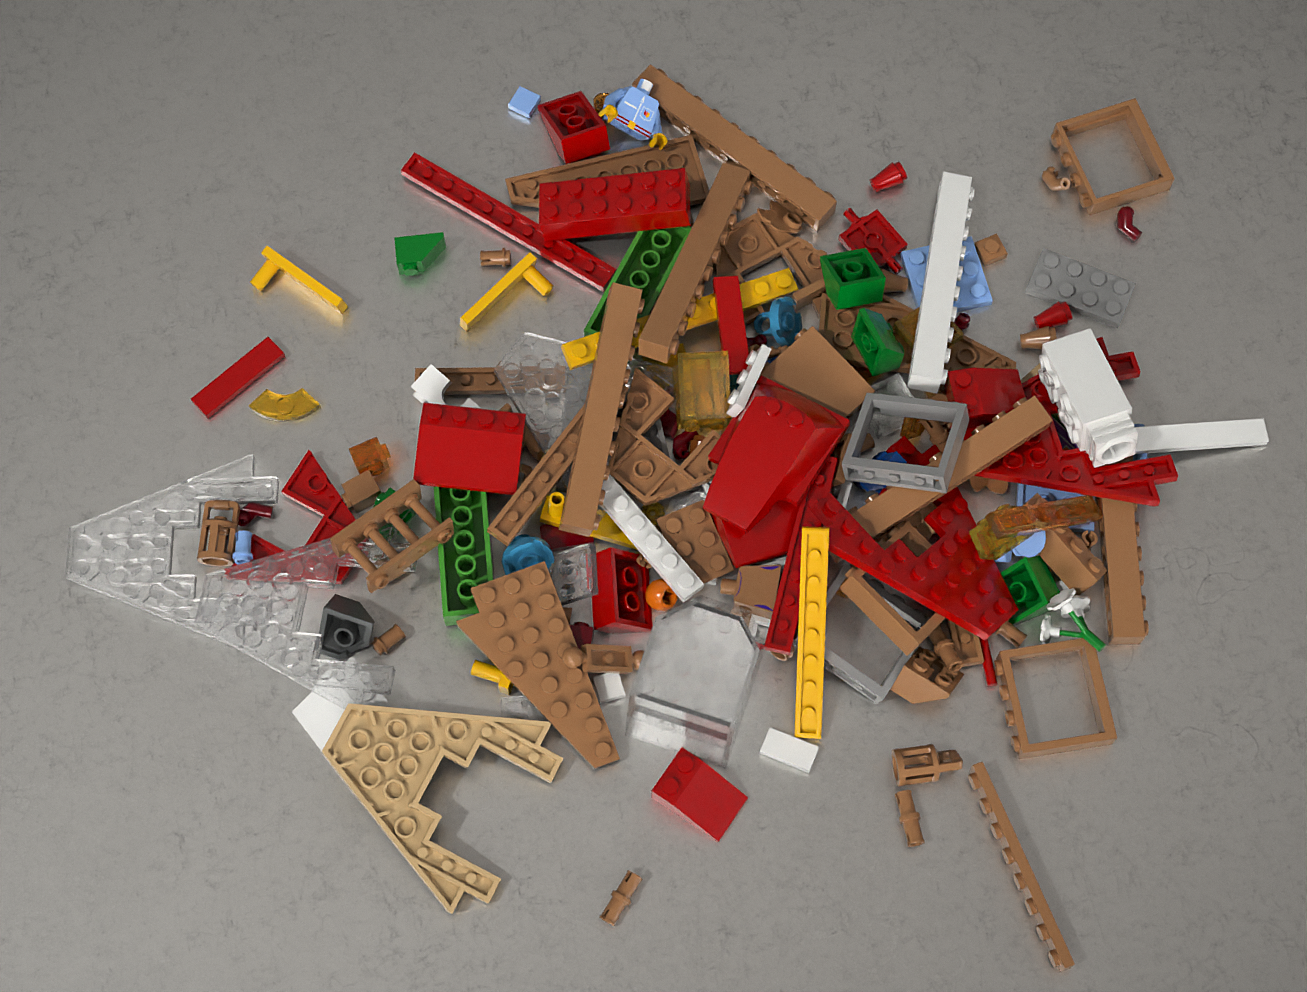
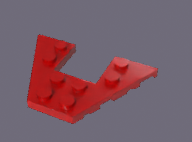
M308 450L281 492L287 498L323 516L320 523L298 557L253 534L251 538L253 559L248 565H237L234 562L225 576L227 580L343 584L357 561L350 553H345L339 558L332 550L330 538L356 519L314 458L312 452ZM366 538L357 545L362 552L367 547L369 539Z

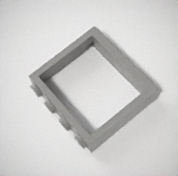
M866 393L842 461L845 480L947 493L969 423L967 404L910 398L907 396H892L881 393ZM873 414L951 422V430L939 467L858 458Z
M845 563L842 565L828 584L826 607L844 579H848L845 574L854 566L853 564ZM865 575L862 576L903 619L917 628L916 631L927 621V616L922 611L910 608L905 604L906 601L902 597L886 591L882 583L875 579L870 580ZM798 632L796 633L795 640H794V644H793V646H795L797 649H798ZM825 647L824 667L867 698L878 703L884 700L915 649L908 656L902 651L881 685L827 647Z

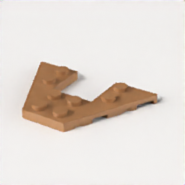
M755 213L736 223L734 229H729L728 242L725 247L721 246L720 259L716 264L717 277L738 276L739 284L745 283L742 278L743 275L781 255L804 288L823 277L820 256L827 255V253L823 250L815 249L812 244L798 236L794 237L787 232L776 231L770 227V223L765 222ZM761 305L743 311L745 326L754 322L759 314L765 312Z
M635 368L626 405L619 424L615 449L608 465L611 466L609 474L643 505L648 506L712 481L718 465L709 461L708 455L721 435L712 430L680 466L677 465L643 437L675 402L674 397L638 368Z

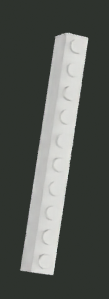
M943 171L939 184L907 388L937 394L940 384L945 385L948 370L943 368L944 363L948 364L951 349L947 348V342L951 343L954 328L950 327V322L955 321L957 307H953V302L958 300L960 287L956 286V282L961 280L963 266H959V262L964 260L966 246H962V241L967 240L969 227L965 226V221L969 222L972 207L968 206V202H972L975 188L971 187L972 177Z

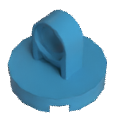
M787 296L773 300L770 312L761 313L754 320L755 331L765 337H774L776 342L782 347L793 344L795 336L802 330L800 312L795 313L793 305H797L796 302ZM769 318L770 328L763 331L762 323Z
M521 534L515 537L503 552L501 562L505 575L545 561L549 571L552 563L554 564V556L550 545L545 540Z

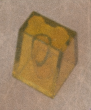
M728 351L677 353L672 370L677 428L685 429L688 432L697 431L700 428H710L711 430L724 429L729 425L731 416L726 414L730 406L727 403L730 396Z

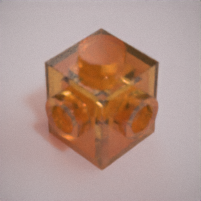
M377 437L349 448L350 455L359 474L369 470L372 476H378L385 469L389 468L387 458L391 457L385 443L380 445Z

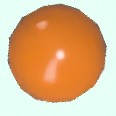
M663 579L652 581L646 589V601L656 611L669 610L677 602L678 596Z

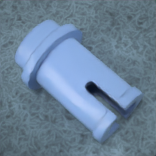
M241 530L235 534L236 546L232 558L237 565H248L253 559V554L251 553L252 533Z

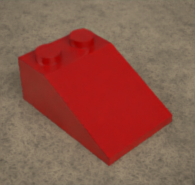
M582 91L537 105L553 144L565 164L578 162L580 159L599 155L604 151L610 150L606 124Z
M972 367L948 371L944 385L948 402L967 404L969 415L967 428L993 423L992 419L1002 411H1005L1006 414L1014 409L1013 405L1025 397L1018 369Z
M683 747L680 748L651 791V798L717 842L720 841L748 799L745 794L708 764Z

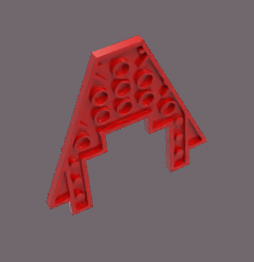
M1103 337L1096 339L1118 381L1140 376L1141 371L1133 351L1109 355ZM1039 374L1022 383L1027 400L1036 396L1051 418V414L1058 413L1059 408L1056 403L1053 404L1051 402L1047 389L1039 378ZM1052 421L1047 429L974 475L1154 507L1159 506L1160 503L1155 485L1175 482L1178 478L1171 454L1094 468L1093 462L1090 460L1086 450L1080 452L1079 448L1063 451L1054 421ZM979 426L967 428L964 441L972 436L971 432Z
M905 436L886 450V453L897 451L907 461L906 464L921 466L928 465L930 463L929 459L940 452L938 447L933 445L921 454ZM958 487L933 502L937 508L928 514L924 521L938 534L940 539L919 557H916L900 538L883 550L831 493L813 505L810 509L811 512L825 527H829L828 551L981 639L986 640L1018 611L1010 591L968 509V503L962 497Z

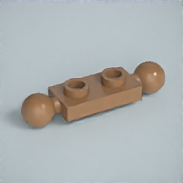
M585 644L581 646V650L577 647L567 648L562 656L563 662L567 667L576 668L582 664V672L629 674L633 672V669L644 671L651 663V658L647 652L638 650L632 654L631 646Z

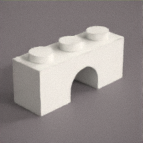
M430 364L412 384L411 387L415 390L413 396L422 404L429 402L447 405L444 400V394L452 382ZM470 398L459 406L481 409Z

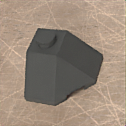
M335 594L323 608L315 652L340 660L358 649L361 650L369 646L375 621L360 602Z

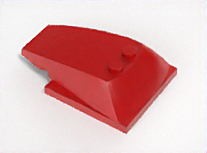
M761 375L745 408L737 417H733L708 455L709 461L718 466L709 487L703 510L748 533L769 513L771 506L777 500H785L798 507L850 426V420Z

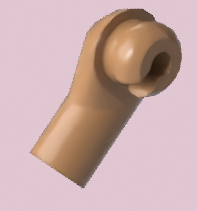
M1048 167L1046 171H1043L1042 180L1052 191L1066 190L1070 187V180L1068 178H1056L1059 173L1054 171L1055 167Z

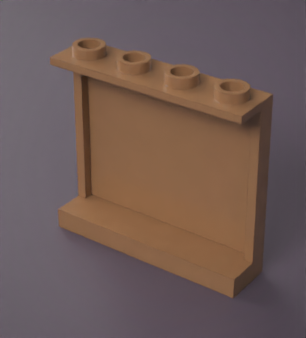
M813 326L808 330L802 329L795 336L794 339L796 341L789 347L787 345L783 346L776 353L777 358L773 362L765 363L760 376L762 375L849 420L861 409L866 393H875V390Z

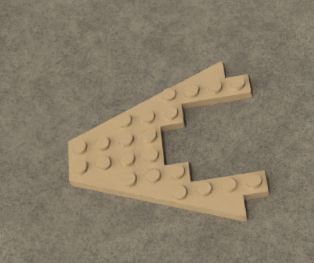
M350 703L345 708L321 752L450 914H453L464 892L489 904L501 878L430 841L442 816L419 804V801L443 756L467 769L479 746H482L549 783L552 782L564 759L540 746L552 724L547 721Z

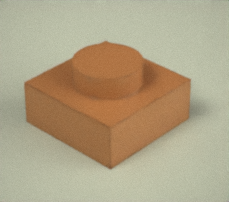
M997 234L974 243L984 267L1007 257L1008 253Z

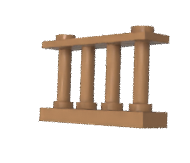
M414 479L330 538L332 550L339 558L345 553H350L369 574L366 577V582L370 593L387 586L393 577L440 543H446L454 534L453 520L450 517L440 524L420 502L422 499L421 488ZM407 509H413L431 528V531L419 538L399 515ZM387 523H391L411 544L401 553H398L378 531ZM366 538H371L390 559L379 569L357 546Z

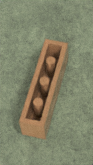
M1038 493L1007 519L1012 525L1028 518L1038 520L1043 525L1046 533V542L1039 556L1069 589L1074 588L1076 590L1075 595H1081L1108 571L1103 566L1102 561L1091 553L1084 541L1073 533L1066 521L1060 518L1050 507L1049 502Z

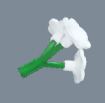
M1066 588L1053 596L1046 608L1048 610L1053 609L1054 611L1060 608L1062 618H1072L1082 632L1062 630L1061 627L1052 626L1051 615L1046 614L1041 624L1040 641L1042 644H1048L1051 637L1070 636L1083 638L1098 652H1101L1106 644L1088 629L1084 620V613L1091 609L1089 597L1075 595L1076 590L1074 588Z

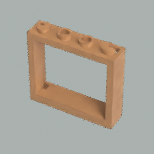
M1136 98L1055 124L1051 135L1052 144L1055 148H1058L1061 154V163L1064 168L1067 167L1070 173V182L1074 188H1077L1081 206L1086 208L1089 216L1170 190L1175 178ZM1125 119L1154 181L1096 199L1068 137Z
M909 522L901 528L896 525L886 535L889 539L887 542L883 538L878 542L883 550H885L900 538L916 557H919L932 546ZM853 566L845 574L848 579L839 588L907 656L945 619V617L935 612L915 631L862 578L866 572Z
M1080 638L999 652L996 660H994L996 676L1000 675L1002 685L999 686L1000 697L1002 701H1006L1008 711H1005V720L1007 726L1012 727L1011 746H1013L1014 752H1017L1018 759L1112 745L1116 741L1117 734L1097 652L1086 640ZM1079 651L1099 733L1029 744L1010 661Z

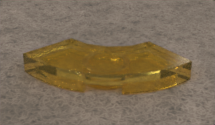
M303 388L288 395L274 394L266 389L249 405L250 410L257 415L278 422L295 421L305 418L321 407Z

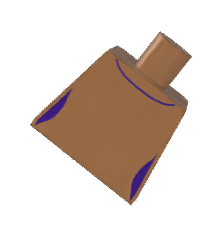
M741 566L738 569L737 580L722 578L720 593L734 595V606L740 609V611L771 620L783 573L782 566Z

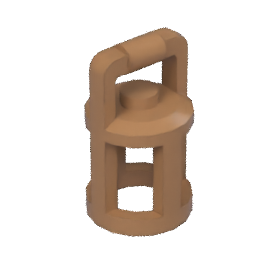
M209 500L205 503L197 554L198 562L216 567L233 565L234 559L232 554L235 552V534L238 532L240 505L237 502ZM211 509L233 510L232 522L222 516H215L209 519ZM208 532H210L208 550L206 551ZM228 534H229L228 550H227V553H225V552H226V544H227V536H228Z
M933 744L892 749V766L898 787L931 781L936 782L939 780L941 772L963 768V760L956 750L937 752ZM921 763H925V764H926V765H920V766H913V767H906V768H905V766H907V765H914V764H921Z

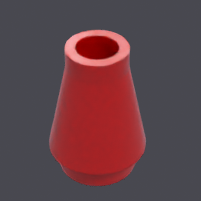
M892 162L875 177L869 179L874 191L878 192L903 184V181L907 179V175L900 162L895 164Z
M1058 301L1039 315L1034 316L1033 319L1037 329L1046 326L1050 328L1066 325L1073 317L1068 304L1065 301L1062 303Z

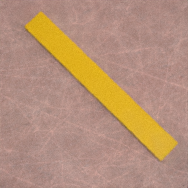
M802 526L795 710L796 738L821 739L829 527Z

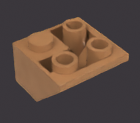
M919 646L904 665L890 690L912 704L946 699L958 685L964 673L961 671L950 673L943 660L938 658L933 651Z

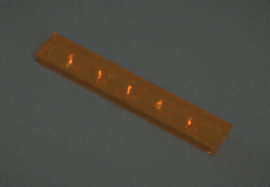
M1090 495L992 511L985 516L997 540L1095 522L1103 517L1095 500Z

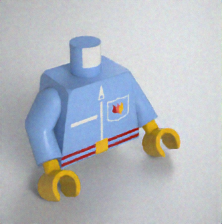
M640 79L636 88L633 86L619 88L605 97L603 109L599 112V116H603V121L639 141L648 140L651 137L652 140L649 142V146L652 148L656 143L659 146V150L665 147L668 140L662 134L660 111L658 110L659 102L649 96L653 87L650 81Z

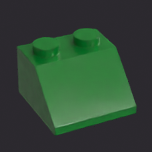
M866 248L820 256L826 293L836 310L882 301L886 277Z
M866 308L859 309L851 338L872 376L874 377L900 368L905 354L904 348L894 337L891 324L886 322L880 313Z
M1040 556L1024 557L1001 572L1018 608V611L1009 618L1011 624L1016 626L1050 611L1046 606L1050 603V599L1059 594L1060 591L1046 562Z

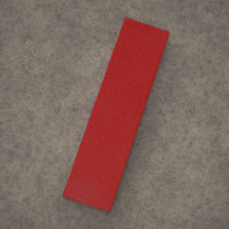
M738 276L713 277L712 283L725 375L740 374L743 369L746 370L748 367L745 361L749 351Z
M269 337L265 338L191 398L192 403L209 419L285 357L284 352Z

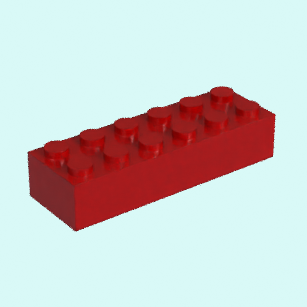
M685 168L539 183V227L545 241L691 226L690 183Z

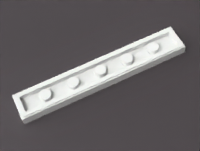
M1264 418L1135 427L1138 431L1135 454L1259 446L1269 443Z

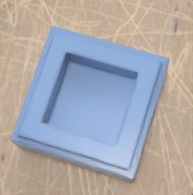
M520 86L509 102L508 107L510 110L530 118L540 103L541 96Z

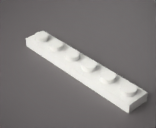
M609 474L608 480H603L602 490L606 492L601 507L684 603L703 589L704 583Z

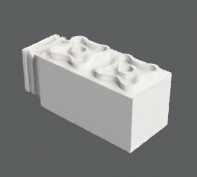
M1091 328L1042 344V355H1039L1041 369L1038 370L1039 378L1045 385L1051 402L1057 404L1059 418L1065 425L1071 442L1077 444L1080 452L1086 450L1090 460L1093 462L1094 468L1115 463L1134 455L1138 431L1135 429L1133 421H1131L1132 407Z

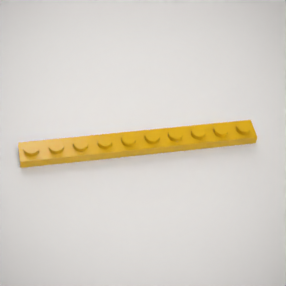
M789 268L739 284L743 311L771 302L779 297L789 296L799 290ZM714 293L703 296L701 300H696L694 316L687 319V330L717 320ZM650 315L636 319V322L640 323L637 337L632 338L631 345L635 346V348L639 347V337ZM600 332L562 344L561 349L570 370L594 362Z

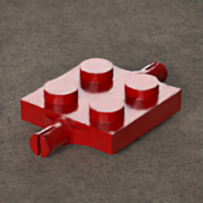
M848 208L843 215L851 225L849 229L839 235L838 240L848 251L866 248L878 267L888 265L894 274L900 273L903 267L895 260V257L907 249V242L878 209L868 216L859 218L852 208Z

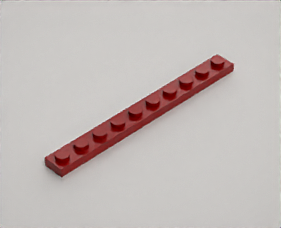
M415 152L401 169V174L404 177L602 292L608 287L617 270L565 239L545 241L538 223Z

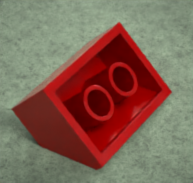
M609 547L589 555L594 630L610 634L653 631L652 609L646 601V589L650 584L649 568H646V565L642 567L637 563V558L640 554Z

